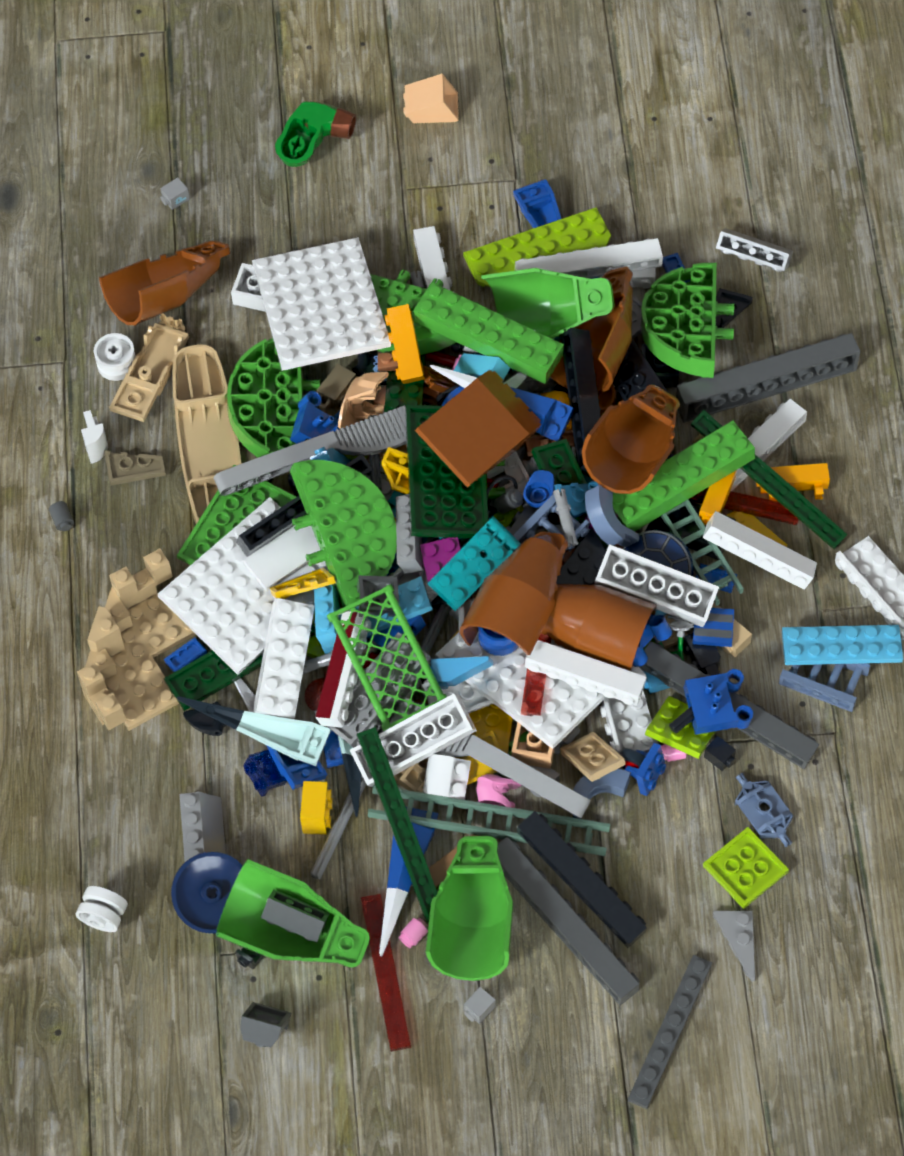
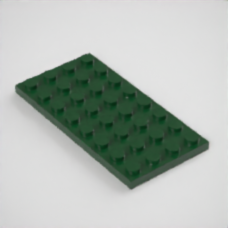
M406 405L405 419L411 536L472 538L488 522L486 476L483 475L467 487L415 431L443 406Z

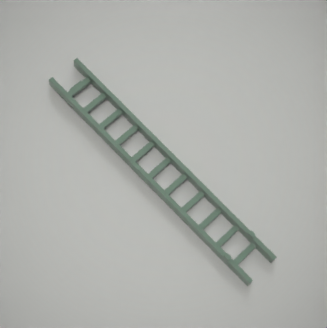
M689 500L661 515L671 534L677 536L684 544L704 535L706 527ZM686 506L691 515L672 524L667 514ZM695 521L700 530L681 539L676 529ZM707 540L709 546L691 554L694 571L700 580L708 582L704 574L723 566L728 576L712 584L718 586V590L728 586V582L732 581L740 594L743 593L741 583L716 544ZM714 551L719 560L700 569L695 559ZM717 595L714 600L716 606L720 604Z
M373 785L372 793L378 794L375 785ZM399 788L402 798L409 799L407 812L411 823L479 836H491L503 840L508 837L511 841L527 843L518 833L510 832L512 817L526 819L534 811L407 791ZM414 800L428 803L426 818L411 816ZM434 804L448 806L446 821L431 819ZM453 807L469 809L466 825L451 822ZM368 809V817L388 820L385 811ZM474 810L488 812L485 828L471 825ZM493 813L507 816L505 831L490 829ZM541 813L547 818V824L550 827L552 823L567 825L564 840L566 844L570 841L572 826L587 829L584 844L569 842L574 846L576 852L600 856L606 855L607 848L591 845L593 837L591 830L609 832L610 824Z

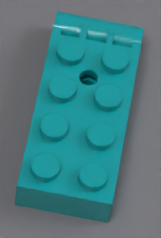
M493 516L427 584L456 611L483 584L485 578L509 557L521 543ZM480 552L485 554V558L480 556Z

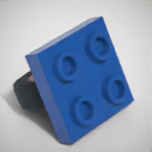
M653 743L648 753L631 749H623L620 752L626 764L622 768L631 772L630 776L636 778L640 794L648 796L649 792L654 790L659 775H662L666 769L661 745Z

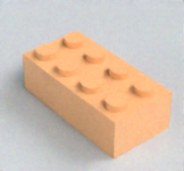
M517 722L511 756L529 766L551 769L555 748L552 749ZM528 731L527 742H520L521 734Z

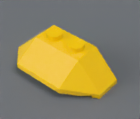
M388 447L381 462L391 489L407 495L409 494L407 453Z

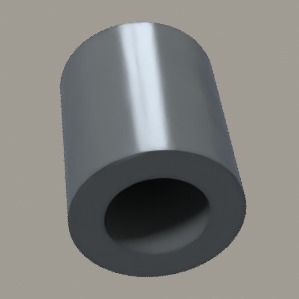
M515 488L510 489L495 499L494 505L496 510L501 514L511 512L523 504V495Z
M59 501L49 507V512L56 529L59 531L70 530L74 520L67 503Z

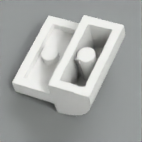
M91 410L83 412L87 428L81 429L92 464L105 456L104 450L108 451V442L103 423L99 424L97 417H93Z
M437 754L429 756L422 793L465 800L471 761Z

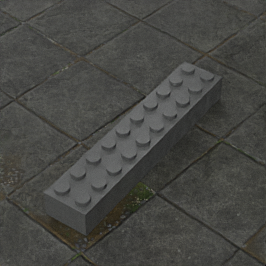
M852 333L842 334L837 338L825 339L813 345H805L800 349L789 350L784 354L772 355L764 360H755L744 366H736L727 371H719L714 374V378L700 377L694 381L683 382L677 385L676 398L680 402L678 412L683 423L695 420L703 410L712 415L857 371L860 349Z

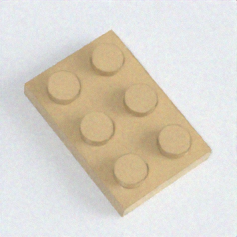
M591 732L560 748L561 755L591 782L626 765L625 759L595 732Z

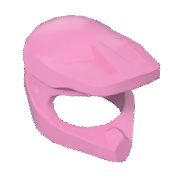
M495 774L482 775L477 779L476 791L478 802L515 808V803L509 801L502 793L508 792L509 789H517L521 784Z

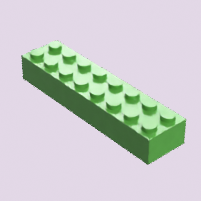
M431 282L413 310L414 322L485 356L499 357L510 368L544 384L547 383L563 356L564 344Z
M734 421L729 422L666 460L652 481L643 490L632 494L613 492V510L618 517L617 519L625 527L634 532L754 460L755 447Z

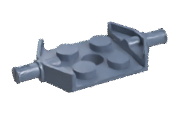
M743 773L737 775L736 779L741 784L742 790L735 800V806L738 805L759 834L758 838H779L785 847L791 845L792 841L786 835V830L793 819V814L770 782H748ZM766 803L770 806V809L762 811L759 805Z

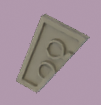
M104 450L110 486L166 476L163 456L147 454L128 455L126 452L118 454Z

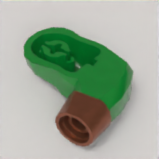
M302 102L289 117L275 143L277 155L284 164L290 167L305 165L311 159L315 149L323 141L324 136L331 135V137L350 139L355 129L356 114L326 103Z

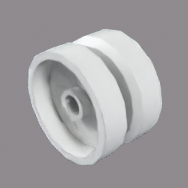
M111 333L101 337L94 347L97 368L102 377L113 381L123 380L126 373H128L129 367L132 365V361L136 358L133 342L123 334Z
M88 886L82 897L84 902L79 905L76 911V917L95 929L116 932L121 922L119 916L124 914L128 905L127 901L108 889Z

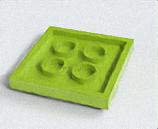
M668 696L647 727L645 735L699 759L716 731L695 735L691 721L678 733L672 732L669 724L688 709V704Z
M749 827L744 829L703 863V867L743 909L789 872V869Z

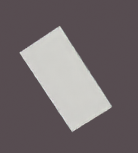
M294 525L243 560V563L266 591L309 562L306 561V554L320 551L311 526L295 531Z

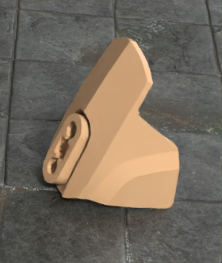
M388 372L365 373L352 381L341 405L338 421L339 429L364 421L370 415L378 416L384 413L385 405H373L366 400L376 399L377 391L381 390V386L378 385L389 376Z

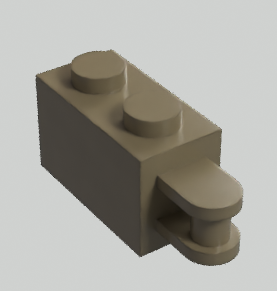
M337 364L317 389V393L322 399L321 404L317 408L327 413L330 408L336 410L342 405L346 392L352 381L356 378V374Z

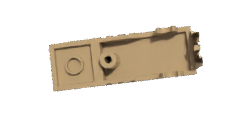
M161 314V321L158 324L155 323L153 327L148 326V331L146 335L144 334V345L132 361V365L129 367L128 373H126L109 407L111 412L142 422L145 421L157 395H161L173 371V358L175 354L185 347L189 339V334L185 333V327L181 319L174 320L173 317H166L165 314Z

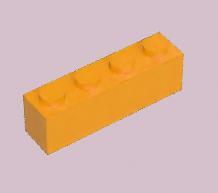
M409 304L388 308L385 321L387 326L390 325L391 328L388 336L391 344L394 343L395 350L392 351L394 362L397 361L398 368L395 369L397 379H401L403 384L425 380L411 307Z

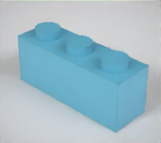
M463 353L453 371L478 378L490 369L492 372L495 371L504 380L510 367L499 357Z
M333 584L314 589L316 637L323 648L334 646L337 636L332 622L330 623L327 618L329 613L340 609V599Z

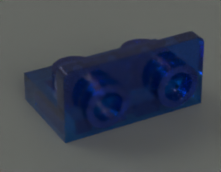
M269 750L249 755L243 765L245 773L250 777L261 797L266 796L269 789L283 786L287 782L286 778L281 776Z

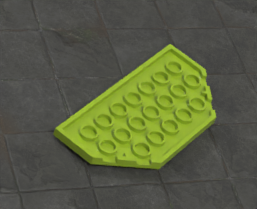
M597 207L466 251L463 256L477 285L490 287L488 282L482 279L481 275L514 271L515 261L521 259L551 256L575 250L582 251L594 247H606L611 239V234Z

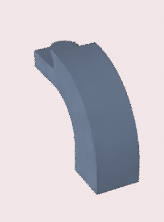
M598 485L585 492L588 518L596 533L605 543L612 546L619 544L626 548L639 541V534L625 527L617 519L613 510V493Z
M617 769L593 782L586 776H583L577 782L573 791L589 800L599 793H611L624 797L630 782L631 772ZM573 814V818L582 819Z

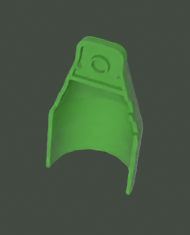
M539 268L481 275L482 279L486 280L492 289L498 314L551 339L563 334L569 328H575L597 316L609 315L614 310L612 284L606 278L590 279Z
M467 836L459 840L457 853L447 870V876L441 882L436 897H433L431 901L426 955L435 969L455 979L470 981L489 979L501 974L508 966L514 905L498 857V843L494 837Z
M249 859L243 864L232 886L216 931L217 937L273 960L338 963L350 968L356 967L361 963L370 939L367 930L354 925L338 910L328 904L324 898L314 892L305 882ZM274 889L330 913L323 933L317 942L309 941L297 933L288 932L285 928L276 924H270L261 918L268 897Z

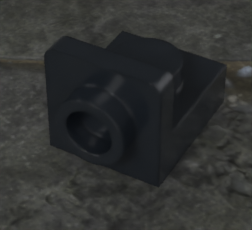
M244 947L236 951L237 962L245 968L248 966L254 969L264 957V955Z

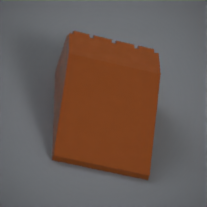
M490 369L476 378L415 430L467 487L517 451L541 426L539 423L541 420L534 412H529V407L521 398H516V393L508 384H503L504 380L495 371L492 372Z

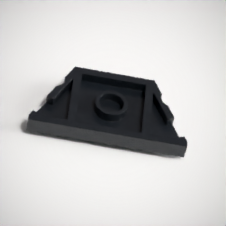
M593 529L588 532L563 565L560 575L557 576L556 584L594 585L606 550Z

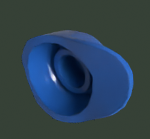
M545 470L535 471L531 475L523 491V497L531 507L540 508L552 496L554 475Z

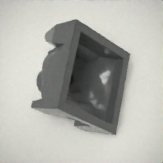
M358 576L357 593L360 594V599L392 584L395 590L393 593L399 603L397 577ZM384 593L374 598L373 601L383 603L387 597ZM366 602L360 605L359 611L365 612L369 603ZM372 603L368 613L379 616L382 607ZM392 608L383 609L382 615L388 613L389 617L395 616Z
M252 1002L241 1017L240 1030L243 1040L255 1043L258 1047L271 1048L281 1036V1032L284 1029H288L292 1013Z

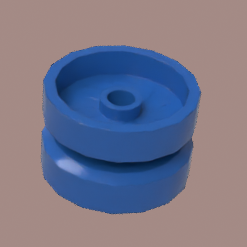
M478 627L479 643L487 653L495 656H504L511 654L518 648V645L507 637L492 630Z

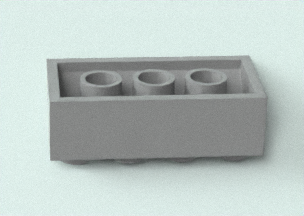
M202 792L179 794L185 862L191 857L205 852L226 854L221 797Z

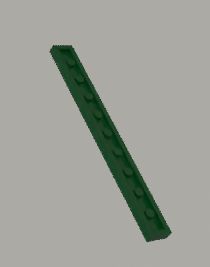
M705 410L691 423V426L703 437L723 427ZM755 455L754 460L740 468L832 549H835L847 536V533L757 455Z
M376 727L357 733L356 736L425 921L429 923L431 901L433 897H436L437 890Z

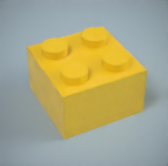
M303 781L300 813L303 834L327 835V828H331L332 789H328L327 782Z

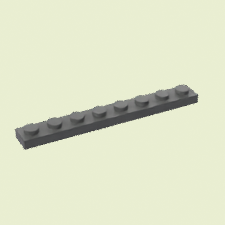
M696 955L692 956L628 1097V1102L644 1109L648 1108L709 973L712 962Z

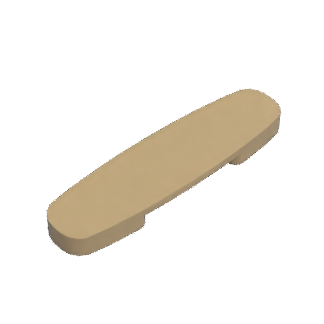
M192 345L179 350L173 358L172 373L179 452L187 493L196 524L218 490L214 476L221 471L232 468L233 465L242 464L239 440L231 427L228 417V386L217 352L207 345Z

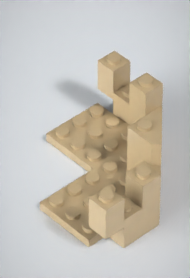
M160 548L143 557L146 568L136 574L131 575L128 568L124 567L109 575L112 587L105 607H98L87 639L90 653L86 665L77 671L85 698L101 724H105L108 730L124 723L128 731L179 704L164 681L165 676L155 662L154 657L196 634L158 597L156 586L173 577L170 563Z

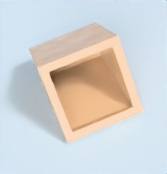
M443 73L405 85V93L403 94L405 107L403 110L405 116L412 123L459 121L458 92Z

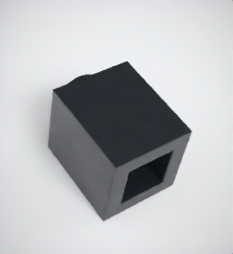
M717 736L705 748L704 758L723 771L726 767L730 768L734 764L736 749Z

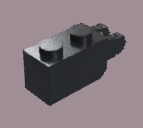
M693 633L686 635L683 650L686 655L690 656L691 664L695 665L704 674L711 676L720 674L721 656L716 646L693 644Z

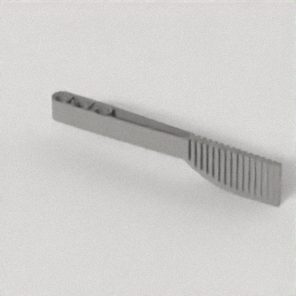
M406 406L398 407L359 423L356 422L354 425L342 427L335 432H328L217 473L214 476V481L220 494L226 496L289 472L293 463L311 460L310 457L316 455L314 451L325 447L326 450L334 448L341 454L352 456L379 454L386 452L388 447L395 449L407 444Z
M401 701L396 712L405 713L408 704ZM410 705L407 711V715L412 714L420 710L421 708L415 705ZM394 714L390 723L403 718V716ZM473 734L435 753L451 757L471 756L579 818H582L591 802L586 797Z

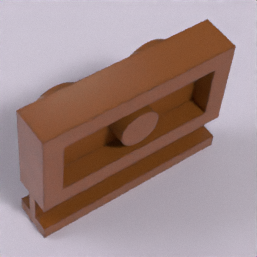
M423 366L424 382L429 385L430 389L442 393L456 386L454 381L433 368Z

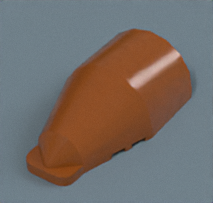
M207 241L193 247L178 250L176 255L166 257V254L160 255V259L150 261L149 258L99 277L104 298L111 311L120 321L126 325L140 324L180 307L219 270L221 258L230 254V248L228 244L222 242Z
M628 267L610 270L602 276V278L608 279L612 284L614 297L613 312L609 315L597 316L575 327L576 329L590 331L598 394L609 390L632 341L633 290L629 283L633 272ZM562 356L550 377L559 385L567 388L564 358Z
M648 385L644 391L631 396L629 400L625 402L622 400L616 406H609L588 433L582 448L583 464L590 477L600 486L614 493L632 494L643 490L652 481L674 448L673 438L675 437L676 411L680 406L678 399L656 385Z
M540 532L534 537L528 538L485 578L460 627V635L468 646L472 645L478 633V627H482L507 637L516 643L527 655H531L555 606L554 594L558 589L556 584L557 576L560 575L563 554L568 546V541L562 534Z
M557 584L558 589L554 594L555 606L541 633L548 635L555 641L554 643L558 646L561 645L567 650L631 671L644 629L650 615L656 614L657 604L603 585Z

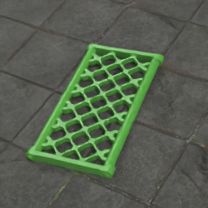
M392 584L327 615L382 723L381 728L383 732L447 697L446 694H443L393 593L395 590ZM384 593L387 597L383 603L373 601L374 598ZM366 602L369 603L365 612L355 609V607ZM372 603L382 607L379 616L368 613ZM384 608L393 609L395 616L392 621L381 618ZM349 610L351 611L347 621L339 620V615ZM353 612L364 615L361 625L350 622ZM368 616L377 619L375 629L373 630L363 626ZM380 621L390 623L391 626L387 634L377 631ZM349 625L359 628L356 638H348L345 630ZM392 626L402 627L404 633L401 638H395L390 635ZM363 629L373 633L369 643L359 640ZM375 634L386 637L383 647L372 644ZM390 638L399 641L397 651L395 652L385 648L387 640ZM357 643L368 646L366 655L357 656L354 650ZM402 643H410L413 651L409 656L399 653ZM371 647L381 650L378 660L368 658L367 655ZM384 652L395 655L391 665L381 662ZM397 656L408 659L405 669L394 666ZM369 660L377 664L374 673H365L363 668L365 661ZM412 660L419 661L422 667L417 674L407 670L409 662ZM379 665L390 668L387 678L376 675ZM393 669L403 672L401 682L390 680L389 677ZM406 674L417 677L413 687L403 684ZM375 678L385 680L386 683L382 691H374L371 683ZM420 678L428 679L431 686L427 691L416 688ZM389 682L399 686L395 696L385 693ZM401 687L412 690L409 700L398 697ZM415 691L425 694L422 705L412 702ZM386 695L394 698L391 709H383L380 703L383 696ZM428 696L437 697L438 701L425 706ZM397 700L408 704L405 713L394 711ZM410 705H415L421 708L420 710L407 715V711ZM393 713L403 716V718L393 723L389 721Z

